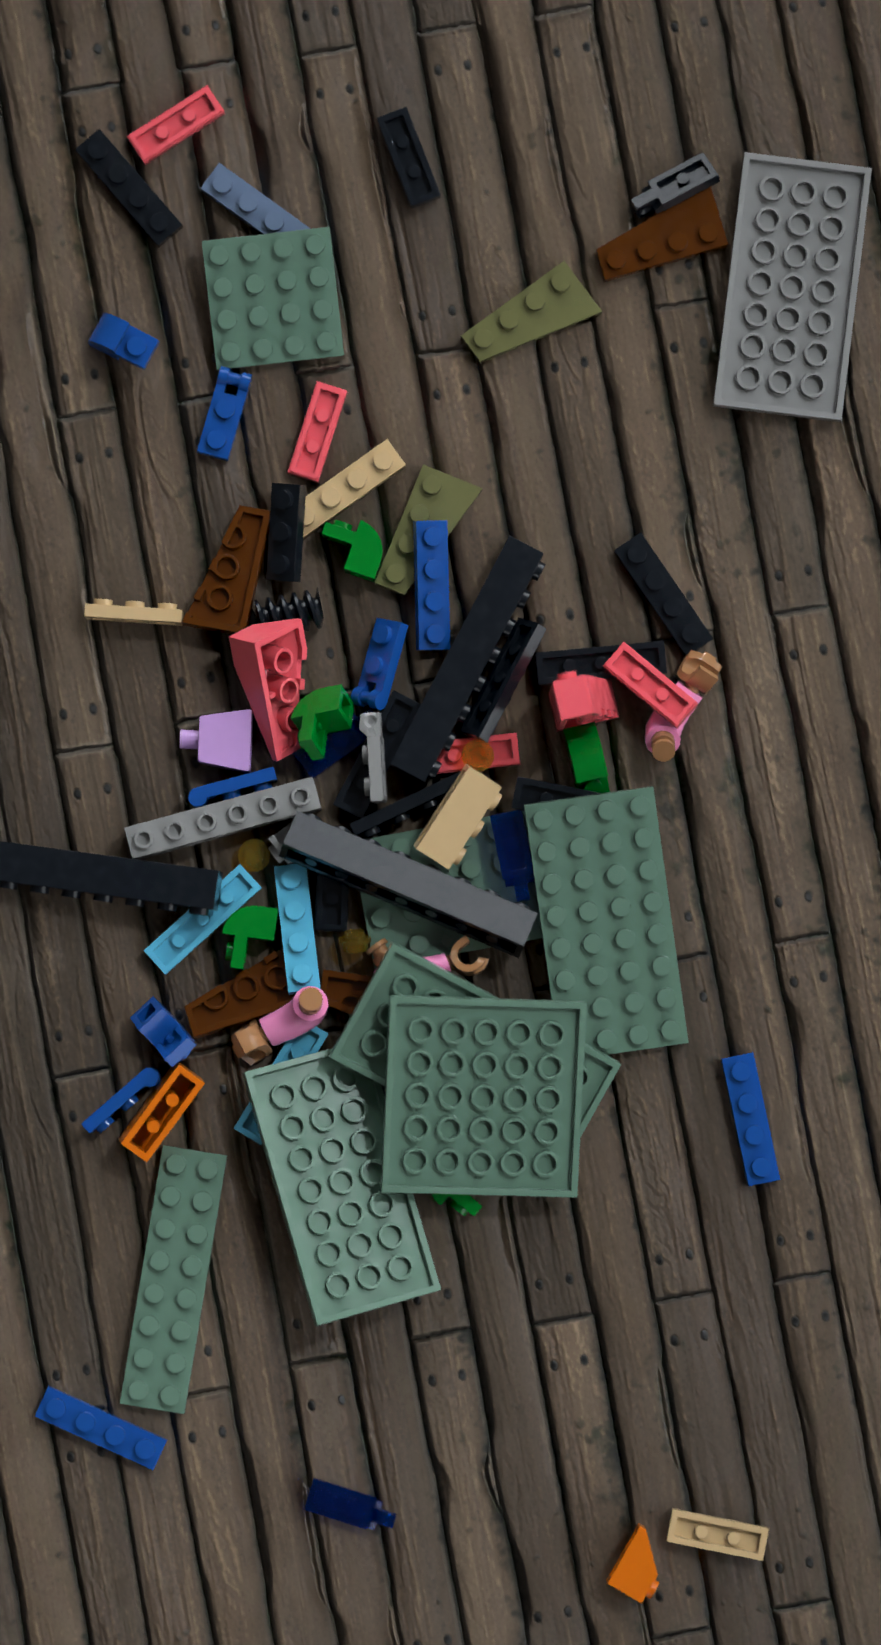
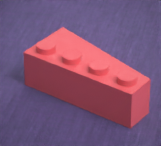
M570 671L557 675L556 681L552 682L548 695L557 732L574 726L620 718L611 680L585 674L577 676L576 671Z

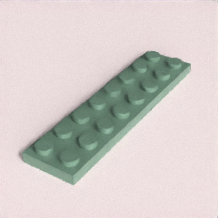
M163 1145L120 1404L185 1414L228 1155Z

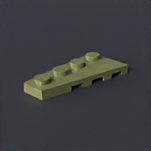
M563 261L462 334L461 339L478 362L482 363L517 349L521 345L544 338L558 330L569 328L578 322L601 315L602 310L567 263Z
M423 464L376 578L375 585L405 596L414 584L413 521L447 520L449 536L475 499L480 495L483 488Z

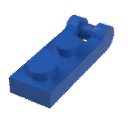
M221 366L197 453L229 461L253 374L243 372L241 375L231 372V368ZM227 384L238 387L236 396L225 393Z
M376 618L359 683L351 693L354 705L365 707L368 704L370 708L382 710L386 707L409 625L398 621Z
M273 766L193 788L188 794V800L194 808L206 806L211 799L222 797L224 801L241 796V791L253 788V791L257 792L272 788V783L278 782L275 768Z
M145 1068L82 1122L83 1127L89 1134L95 1130L100 1134L115 1122L111 1116L119 1109H122L124 1112L128 1111L139 1101L136 1095L145 1087H155L159 1084L161 1080L160 1072L155 1068Z

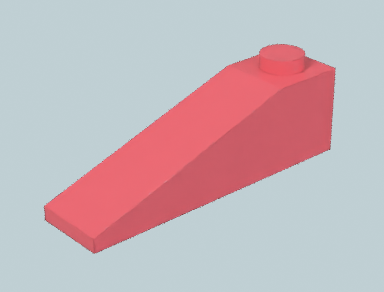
M299 618L253 624L229 636L235 670L271 758L276 762L300 750L298 742L299 730L291 719L292 712L299 703L300 690L305 689V679L301 678L302 660H307V645L302 619Z

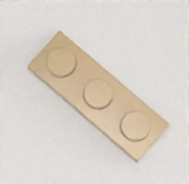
M93 599V604L85 603L84 617L87 620L183 626L181 622L184 618V612L177 609V604L158 603V608L145 607V602L126 601L125 606L112 605L113 600Z
M672 1508L666 1542L763 1561L769 1528Z

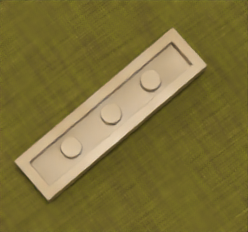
M388 439L306 496L303 539L406 467V464Z

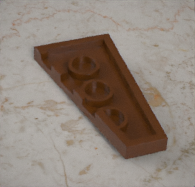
M283 948L277 952H272L264 957V960L251 968H246L233 979L215 987L184 1006L195 1039L262 1018L281 1008L294 998L295 994H288Z

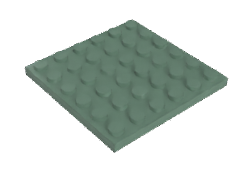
M389 995L381 1192L577 1198L587 1003L585 1001Z

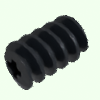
M318 587L314 598L307 589L304 590L302 600L298 598L295 592H292L289 603H287L282 594L278 596L277 605H274L270 597H266L263 608L257 599L254 600L259 624L299 618L302 619L305 631H309L311 621L315 623L318 629L322 628L324 616Z

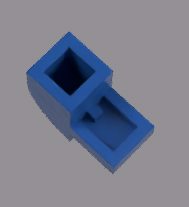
M109 313L102 314L88 340L89 345L116 360L121 358L144 371L160 343L158 339Z
M154 996L130 1017L137 1029L156 1047L171 1067L186 1059L191 1050L196 1046L193 1037Z

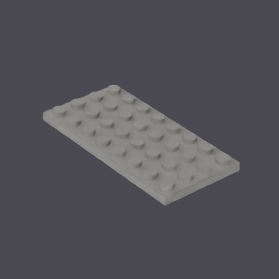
M744 153L713 401L714 407L841 422L872 168Z

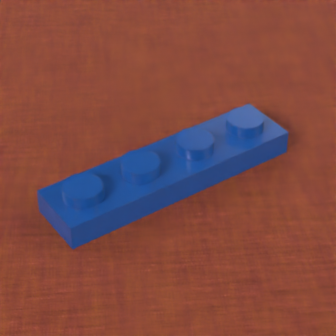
M447 520L413 521L416 650H450Z
M754 1053L723 1058L721 1063L747 1185L753 1186L780 1180Z
M48 1386L35 1414V1417L151 1470L155 1469L168 1440L51 1386Z

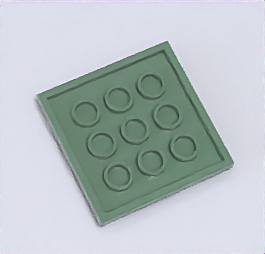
M330 227L202 241L217 370H220L221 366L238 368L344 356Z

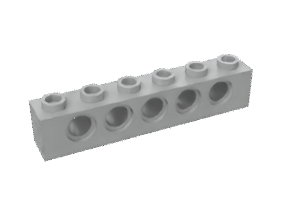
M312 776L124 827L132 859L141 860L292 819L297 811L304 814L322 811Z

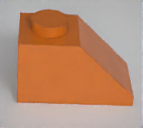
M638 1523L606 1581L607 1584L642 1604L645 1597L651 1599L659 1585V1581L655 1580L658 1573L646 1529L642 1524Z

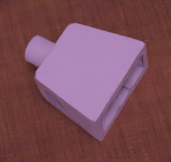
M246 709L200 716L199 730H180V749H198V762L200 764L242 773H251L253 711Z

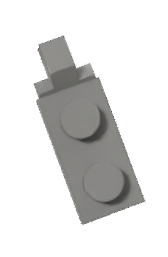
M380 712L360 714L359 730L367 736V745H362L363 763L369 766V777H364V792L366 797L370 796L372 803L382 804L387 802L382 717Z

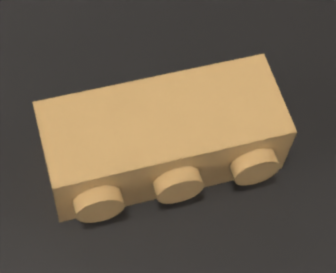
M465 764L413 846L448 870L452 864L457 866L467 851L464 845L470 836L475 838L484 825V821L481 819L488 809L493 811L502 797L499 791L502 787L468 764Z

